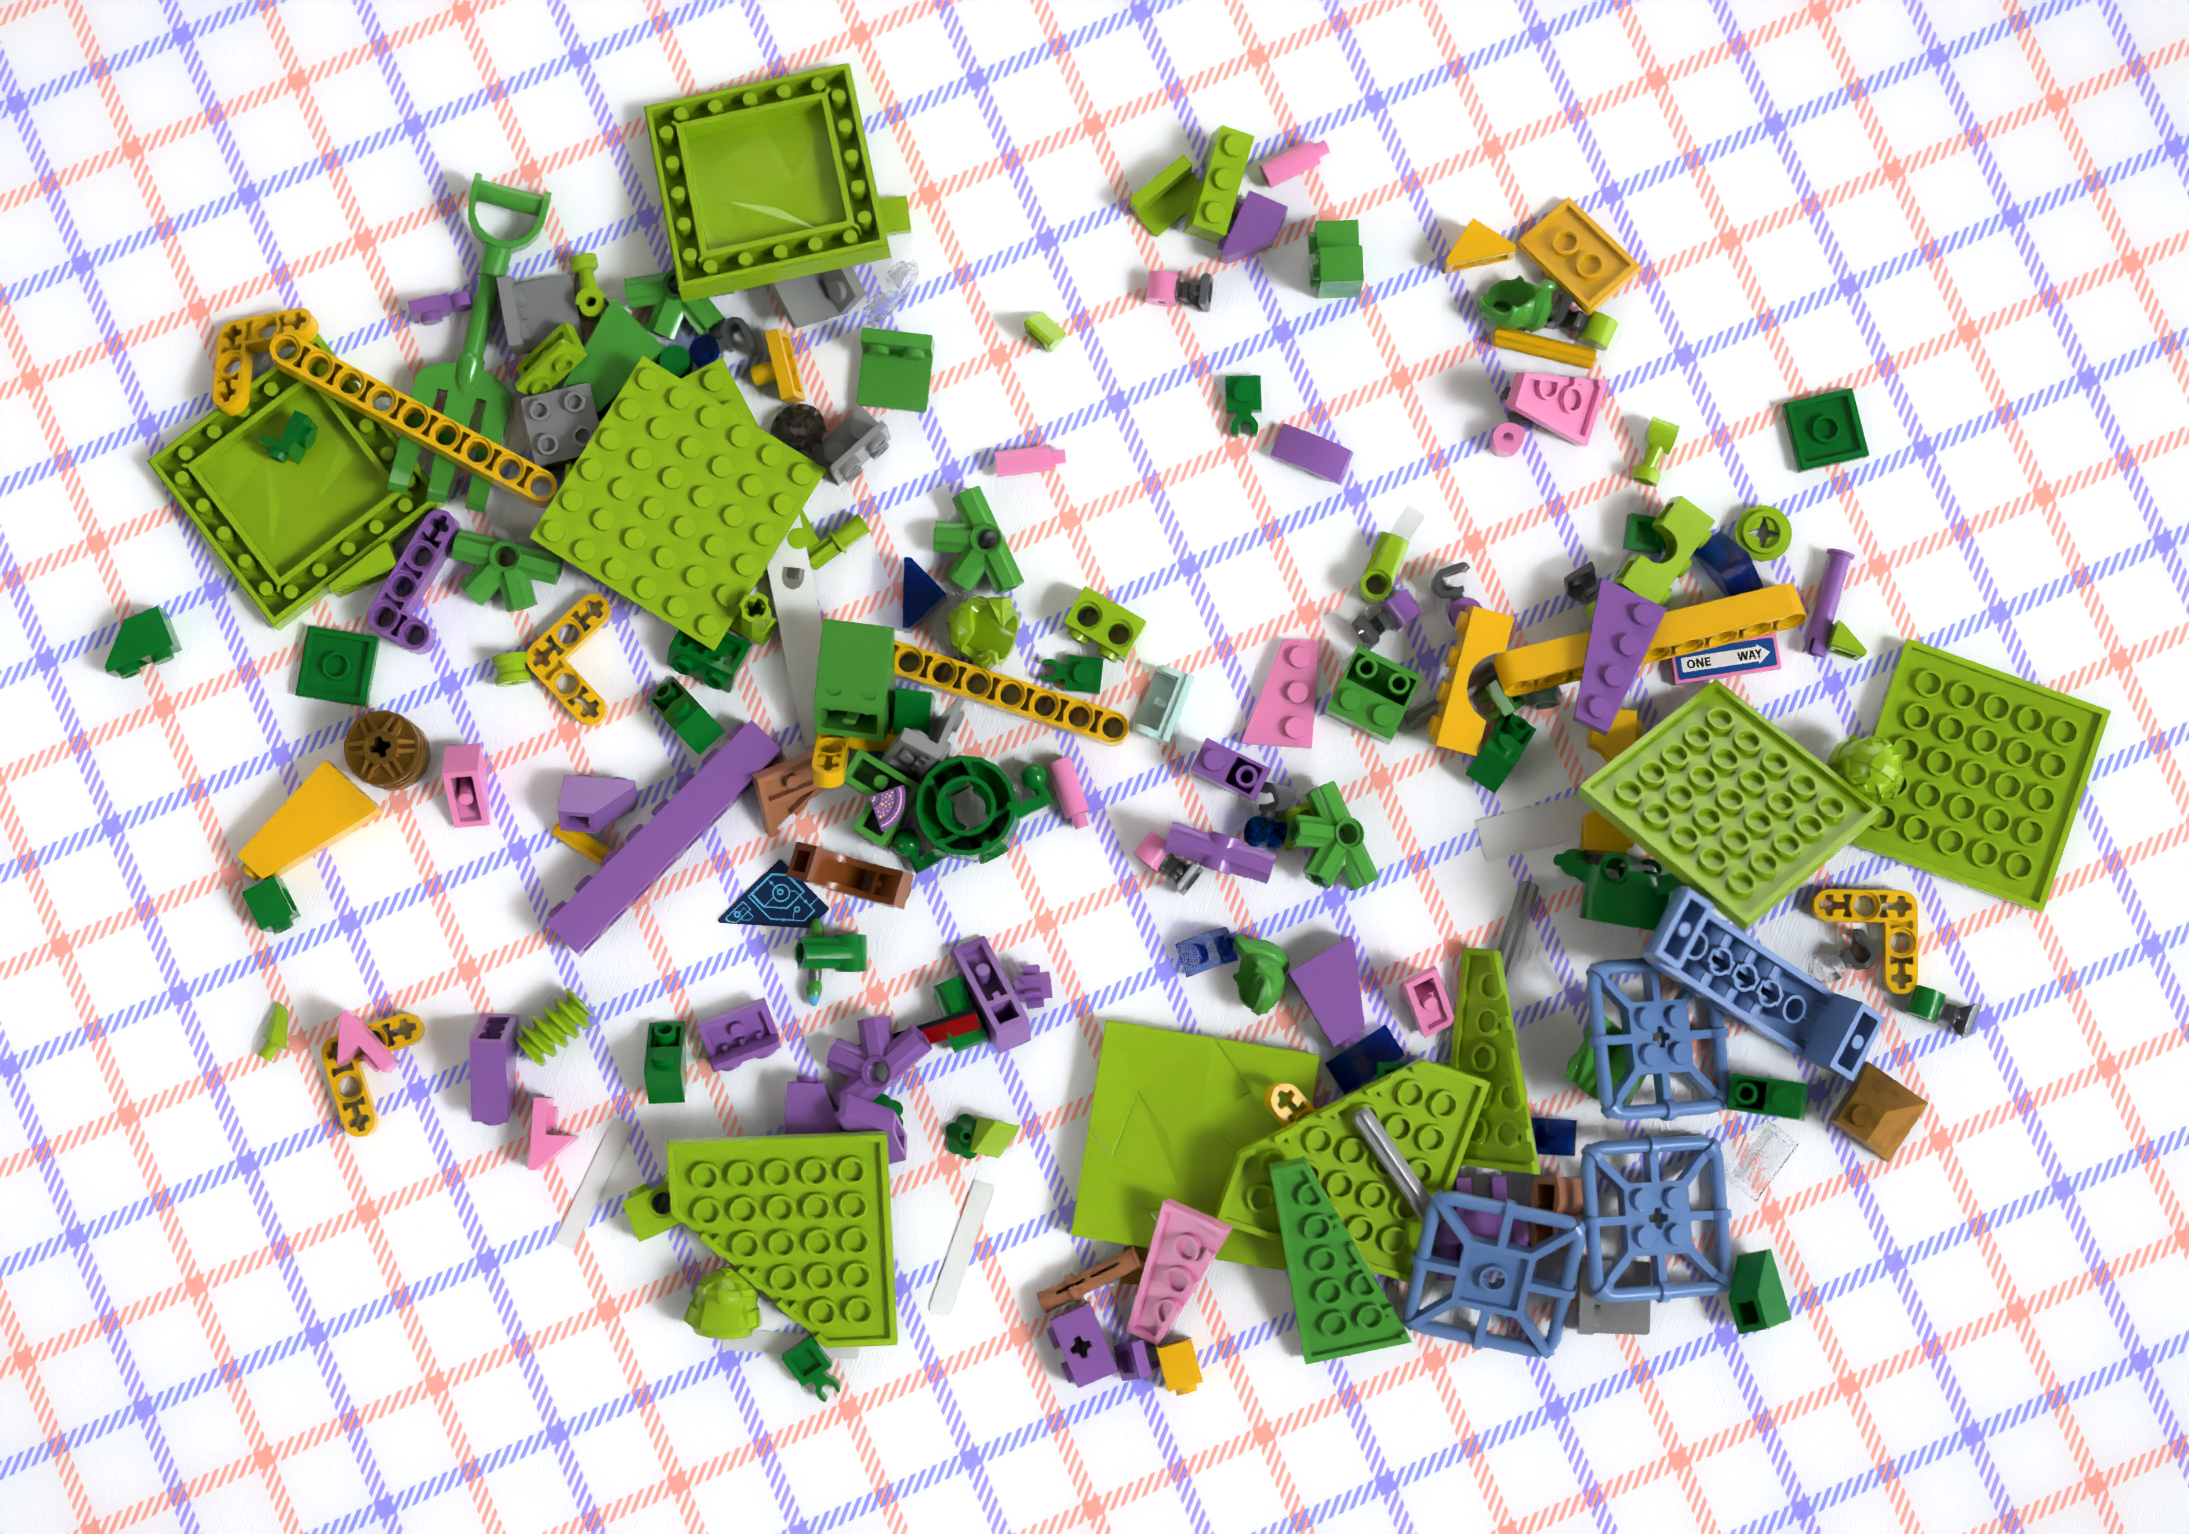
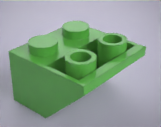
M1357 645L1324 714L1389 745L1419 685L1422 675Z

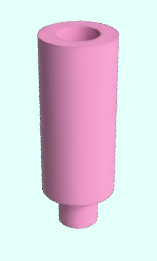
M1324 140L1314 145L1311 141H1308L1259 165L1260 172L1267 186L1271 189L1321 164L1320 157L1330 153V150Z
M1051 445L995 452L997 476L1005 477L1053 471L1054 464L1066 463L1065 449L1051 451Z
M1065 757L1047 764L1046 766L1065 819L1072 818L1075 830L1088 826L1089 823L1085 813L1090 811L1071 757Z

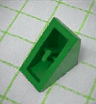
M896 688L893 734H900L906 727L922 731L929 737L936 698L932 692Z

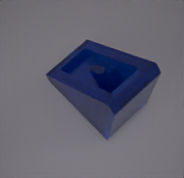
M1721 530L1712 536L1702 548H1696L1693 553L1725 597L1759 590L1764 587L1749 553Z
M904 557L902 628L904 633H912L948 598L937 583L911 557Z
M1530 1117L1537 1154L1575 1156L1577 1120Z

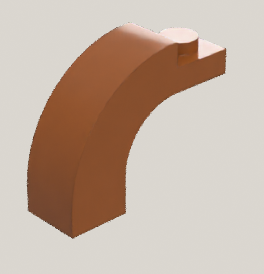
M796 842L786 875L834 892L900 909L905 907L914 874L902 870L875 865L801 842Z

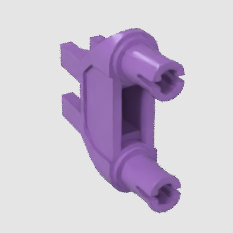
M1489 1176L1490 1199L1506 1202V1199H1508L1506 1176ZM1471 1177L1455 1178L1454 1192L1472 1195ZM1456 1206L1453 1208L1472 1235L1497 1240L1503 1216ZM1444 1219L1443 1224L1436 1230L1432 1248H1436L1437 1257L1458 1261V1248L1463 1243ZM1513 1219L1508 1242L1530 1247V1228L1524 1221ZM1437 1272V1281H1448L1447 1274ZM1449 1275V1280L1454 1281L1455 1276Z

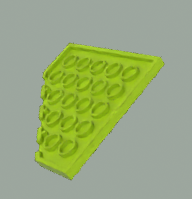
M1419 1058L1237 1150L1213 1218L1234 1226L1233 1228L1282 1243L1268 1164L1305 1157L1371 1271L1409 1283L1413 1268L1410 1262L1411 1256L1414 1251H1417L1423 1223L1352 1122L1353 1114L1364 1107L1371 1109L1432 1198V1194L1439 1190L1443 1192L1451 1191L1491 1082L1485 1078Z
M888 1131L668 1139L667 1158L671 1215L681 1223L684 1222L696 1232L701 1241L717 1255L727 1259L738 1269L737 1272L755 1288L765 1292L776 1302V1306L797 1324L800 1323L814 1335V1339L824 1348L898 1345Z

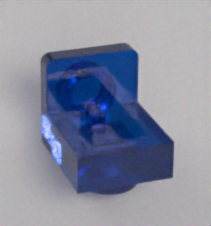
M1227 927L1210 930L1175 944L1186 977H1191L1238 960L1237 953L1233 949L1234 937L1229 933Z

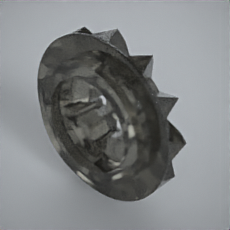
M795 404L783 409L775 417L770 435L801 454H811L812 449L817 444L822 445V436L827 430L824 417L818 409L808 404ZM789 427L793 429H801L803 427L807 435L802 436L798 434L795 437Z

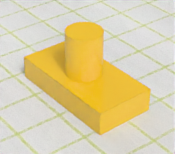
M778 328L765 332L771 360L751 366V376L755 385L761 386L777 381L781 400L793 405L806 401L790 334Z

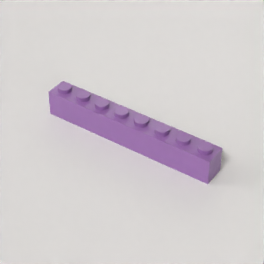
M750 720L746 725L742 722L739 723L727 736L730 741L721 750L717 747L714 748L703 759L702 763L705 766L695 776L692 773L688 774L677 785L676 788L679 792L670 801L665 798L656 805L651 812L654 817L645 826L640 823L629 832L625 838L628 843L619 852L613 849L600 862L603 868L593 878L587 875L576 885L574 890L577 894L568 903L562 900L550 911L548 916L551 919L546 924L578 956L582 957L754 785L752 774L773 766L784 755L782 749L755 722Z

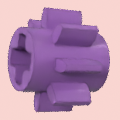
M1039 964L1022 966V975L1013 976L1015 994L1020 1002L1026 1001L1028 1009L1045 1007L1044 999L1053 998L1050 972H1040Z

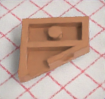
M814 750L752 774L764 829L770 838L775 837L781 832L777 827L792 813L797 816L807 806L811 798L816 797L825 789L816 786L812 781Z

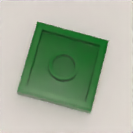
M1852 388L1786 402L1781 405L1798 473L1855 461L1869 456Z
M308 626L295 695L303 698L368 708L380 638Z

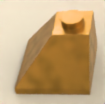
M1867 1062L1828 1119V1122L1884 1161L1890 1162L1928 1105V1102L1870 1062Z

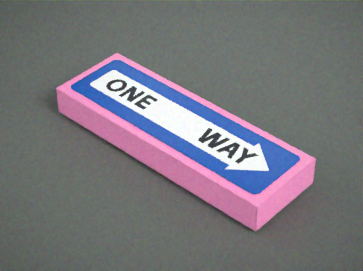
M1776 633L1670 658L1674 686L1775 671L1782 668Z

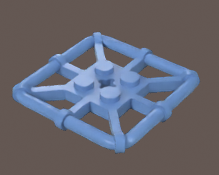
M1644 958L1605 960L1597 964H1590L1586 970L1587 997L1592 1037H1588L1589 1047H1593L1598 1098L1601 1105L1600 1112L1607 1119L1613 1118L1625 1121L1660 1118L1662 1121H1672L1676 1116L1712 1114L1721 1110H1727L1730 1075L1725 1037H1729L1728 1028H1724L1723 1013L1707 1003L1710 1029L1690 1030L1687 1005L1694 994L1682 987L1674 1000H1661L1658 978L1660 972ZM1642 973L1645 1001L1632 1002L1609 978V974ZM1602 992L1620 1010L1622 1035H1606ZM1657 1030L1662 1038L1660 1046L1658 1041H1653L1652 1038L1653 1034L1657 1033ZM1711 1039L1716 1087L1694 1065L1691 1040ZM1624 1045L1626 1071L1612 1091L1608 1046ZM1669 1073H1682L1707 1100L1675 1102L1671 1096ZM1641 1075H1653L1656 1103L1623 1106L1622 1102Z
M1646 1134L1640 1139L1602 1140L1586 1144L1581 1150L1580 1169L1584 1218H1581L1586 1226L1588 1275L1592 1288L1591 1295L1598 1301L1604 1300L1616 1303L1656 1300L1658 1303H1668L1673 1298L1712 1296L1721 1292H1727L1732 1284V1256L1729 1219L1732 1218V1211L1727 1207L1725 1169L1720 1149L1721 1143L1715 1137L1709 1138L1699 1135L1658 1137L1656 1134ZM1698 1150L1675 1181H1660L1659 1152ZM1642 1153L1645 1182L1628 1183L1604 1159V1155ZM1709 1160L1713 1210L1690 1212L1688 1186ZM1595 1169L1617 1190L1619 1216L1599 1217ZM1655 1209L1661 1215V1222L1657 1228L1655 1223L1649 1221V1215H1653ZM1714 1219L1718 1271L1693 1247L1691 1221ZM1620 1225L1622 1251L1603 1275L1600 1227ZM1682 1254L1708 1281L1670 1284L1667 1281L1666 1255ZM1650 1256L1653 1285L1614 1288V1283L1634 1257Z
M1442 1190L1432 1194L1433 1199L1430 1201L1425 1212L1417 1251L1412 1253L1410 1261L1413 1268L1404 1303L1403 1319L1407 1329L1424 1335L1471 1344L1472 1349L1477 1350L1485 1347L1528 1357H1544L1545 1359L1555 1355L1554 1350L1557 1348L1562 1337L1570 1301L1575 1298L1578 1289L1575 1281L1585 1245L1586 1230L1582 1220L1575 1219L1566 1214L1518 1205L1516 1200L1506 1199V1202L1461 1192H1443ZM1452 1206L1503 1216L1497 1240L1472 1235ZM1440 1213L1463 1243L1459 1262L1431 1255ZM1513 1219L1563 1229L1533 1247L1508 1242ZM1570 1242L1561 1281L1553 1282L1533 1277L1537 1260ZM1427 1270L1455 1276L1451 1293L1422 1309H1418ZM1491 1270H1497L1499 1274L1504 1275V1278H1497L1495 1283L1489 1282V1277L1484 1274ZM1529 1292L1556 1297L1547 1336L1541 1333L1525 1310ZM1455 1306L1480 1311L1475 1330L1430 1320ZM1490 1313L1516 1318L1532 1342L1486 1333Z

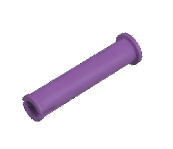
M1828 548L1826 551L1829 557L1805 646L1802 650L1803 653L1816 657L1818 654L1820 658H1824L1826 655L1825 651L1850 560L1855 558V555L1850 552L1834 548Z

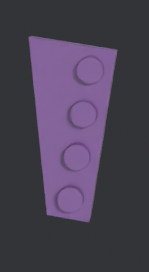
M1601 578L1597 590L1598 595L1593 611L1592 626L1586 648L1585 663L1573 721L1606 736L1667 608Z

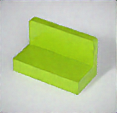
M1184 154L1129 198V208L1156 238L1189 212L1192 199L1196 197L1202 183L1192 173L1193 164Z

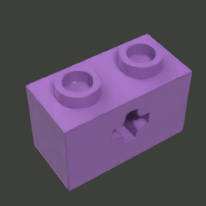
M1091 1302L1050 1319L1052 1327L1046 1330L1054 1349L1061 1347L1066 1361L1060 1364L1068 1383L1075 1381L1079 1389L1119 1371ZM1078 1336L1081 1337L1082 1341L1089 1340L1091 1342V1345L1087 1347L1088 1355L1083 1357L1079 1351L1073 1353L1071 1347L1075 1345L1074 1338Z

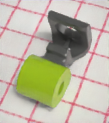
M1570 293L1560 295L1546 326L1552 330L1578 331L1579 336L1577 340L1591 348L1606 351L1619 323L1612 317L1596 311L1590 316L1581 310L1573 312L1569 308L1573 301V296Z
M1590 561L1564 577V587L1570 598L1587 605L1584 607V612L1589 621L1592 622L1598 595V585L1593 562Z

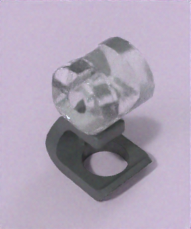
M1851 929L1849 934L1853 936L1864 955L1857 957L1848 948L1842 949L1840 955L1829 952L1820 953L1809 961L1808 974L1821 984H1832L1846 975L1847 966L1853 970H1863L1872 967L1878 958L1876 947L1863 929Z

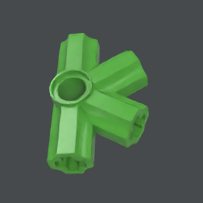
M675 269L664 273L624 278L629 310L655 306L646 330L672 341L676 340L684 317L700 337L714 330L725 317L709 298L734 294V292L683 302L680 295L673 294L670 291V285L676 279Z
M978 485L969 488L951 498L963 523L936 521L933 536L934 552L959 554L945 576L970 593H972L985 573H987L997 595L1009 592L1025 583L1007 545L1005 535L1000 530L981 487ZM985 532H995L997 536L995 546L987 550L982 549L979 543L981 536Z
M459 529L452 548V559L478 565L459 584L463 590L480 606H484L501 589L507 613L538 605L531 579L557 585L563 569L564 560L552 552ZM513 548L516 553V560L511 566L504 567L500 561V555L504 549Z
M1330 781L1307 792L1305 796L1315 816L1292 815L1287 826V839L1290 842V846L1315 849L1302 870L1305 878L1314 885L1327 889L1332 886L1341 871L1350 891L1366 886L1380 878L1363 843L1365 834L1363 826L1358 820L1351 817L1335 781ZM1339 829L1345 834V843L1339 837Z

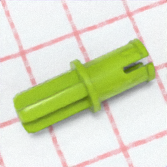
M858 513L834 532L829 530L828 533L830 535L807 551L810 567L813 570H818L841 552L845 555L847 553L845 549L865 534L871 532Z

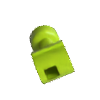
M594 253L579 254L569 259L571 272L579 275L581 291L577 294L576 306L589 322L598 323L609 302L605 294L598 288L593 272L598 269L597 256Z
M1654 416L1651 418L1645 433L1647 448L1643 463L1634 465L1630 475L1631 479L1647 486L1657 487L1661 474L1656 468L1663 453L1669 455L1680 426Z

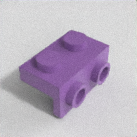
M765 997L697 1021V1028L710 1057L713 1072L734 1070L744 1061L755 1057L757 1059L767 1058L774 1054L777 1049L781 1048L780 1035Z

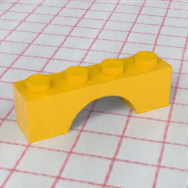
M1466 606L1465 612L1460 611L1455 624V632H1459L1456 645L1449 648L1445 665L1449 667L1446 681L1442 680L1437 690L1436 701L1440 702L1436 716H1431L1427 728V736L1431 737L1429 744L1468 755H1478L1486 721L1474 711L1470 704L1467 692L1468 680L1472 670L1482 659L1489 655L1506 651L1515 617L1476 606Z
M1619 709L1606 736L1588 728L1587 748L1601 755L1608 764L1641 738L1642 721L1637 720V711ZM1593 811L1582 817L1580 850L1583 853L1606 855L1610 852L1627 854L1628 848H1633L1634 842L1598 812Z

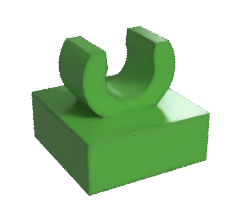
M1499 679L1487 685L1485 688L1488 692L1482 694L1478 699L1480 704L1492 699L1497 705L1496 710L1488 715L1490 719H1495L1501 715L1506 717L1527 704L1522 695L1513 697L1504 695Z

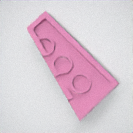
M1168 1198L1162 1203L1126 1332L1157 1346L1161 1344L1234 1226Z

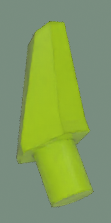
M276 1002L263 1034L267 1041L258 1054L270 1062L279 1048L285 1050L287 1048L288 1010L279 1002Z

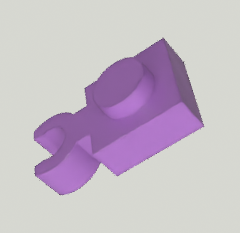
M464 290L448 296L439 294L408 301L410 315L417 323L422 322V325H434L442 322L443 317L452 316L451 313L472 310L473 299L472 295H469V291Z

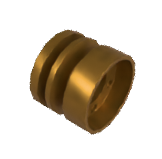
M387 710L372 711L358 718L349 728L344 741L345 760L351 771L362 781L387 791L404 790L417 783L427 771L431 758L430 744L423 730L402 715ZM383 741L391 745V748L386 749L385 757L377 753V750L382 748L381 742Z

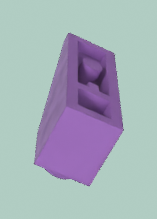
M985 936L953 948L952 954L978 1011L981 1022L997 1053L1001 1054L1031 1041L1029 1018Z

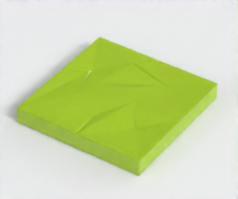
M850 62L643 106L678 290L683 302L892 258Z
M319 334L309 342L338 358ZM297 349L292 351L283 359L288 360L293 358L296 355ZM324 363L315 364L311 368L310 374L321 377L328 372L329 366ZM276 365L251 382L248 406L240 414L228 416L219 408H216L147 460L272 627L278 631L330 593L328 587L330 583L381 543L388 540L394 545L419 526L430 512L441 509L449 503L447 499L445 504L426 499L430 477L418 461L416 462L406 494L388 490V481L400 440L399 436L393 430L284 373ZM355 380L345 382L342 387V391L347 394H354L360 389L359 384ZM296 410L308 415L317 425V437L313 446L307 449L300 464L289 460L283 464L266 455L267 450L258 440L261 435H265L279 441Z
M1106 1020L1071 1236L1150 1248L1162 1203L1168 1198L1213 1217L1237 1150L1283 1128L1264 1104L1266 1089L1273 1083H1289L1294 1085L1312 1104L1320 1055ZM1278 1092L1277 1095L1280 1100L1277 1105L1287 1106L1292 1112L1297 1109L1291 1107L1284 1098L1287 1093ZM1232 1228L1214 1258L1216 1260L1286 1271L1287 1268L1283 1243Z

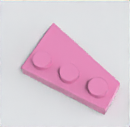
M1516 372L1505 406L1577 446H1587L1608 380Z
M1283 639L1240 744L1312 748L1319 650L1318 641Z

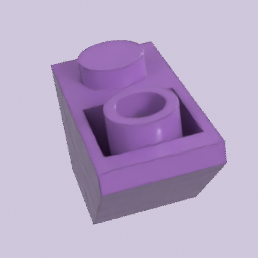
M1250 190L1245 200L1239 198L1231 218L1236 219L1231 232L1227 230L1226 236L1220 238L1217 249L1222 251L1220 262L1227 265L1272 248L1286 218L1288 206Z
M1207 737L1191 767L1193 776L1224 791L1254 802L1271 771L1270 768Z
M585 774L576 776L564 775L558 805L561 830L589 833L599 832L637 806L636 781L627 780L623 777L598 778Z
M848 1093L840 1095L839 1111H836L835 1117L841 1132L888 1131L889 1164L906 1160L908 1136L895 1110Z

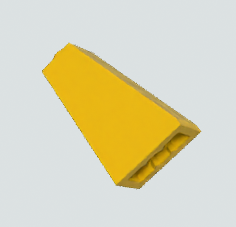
M324 760L236 856L244 862L241 869L255 881L259 878L266 880L272 876L280 877L378 818L384 810L333 763Z

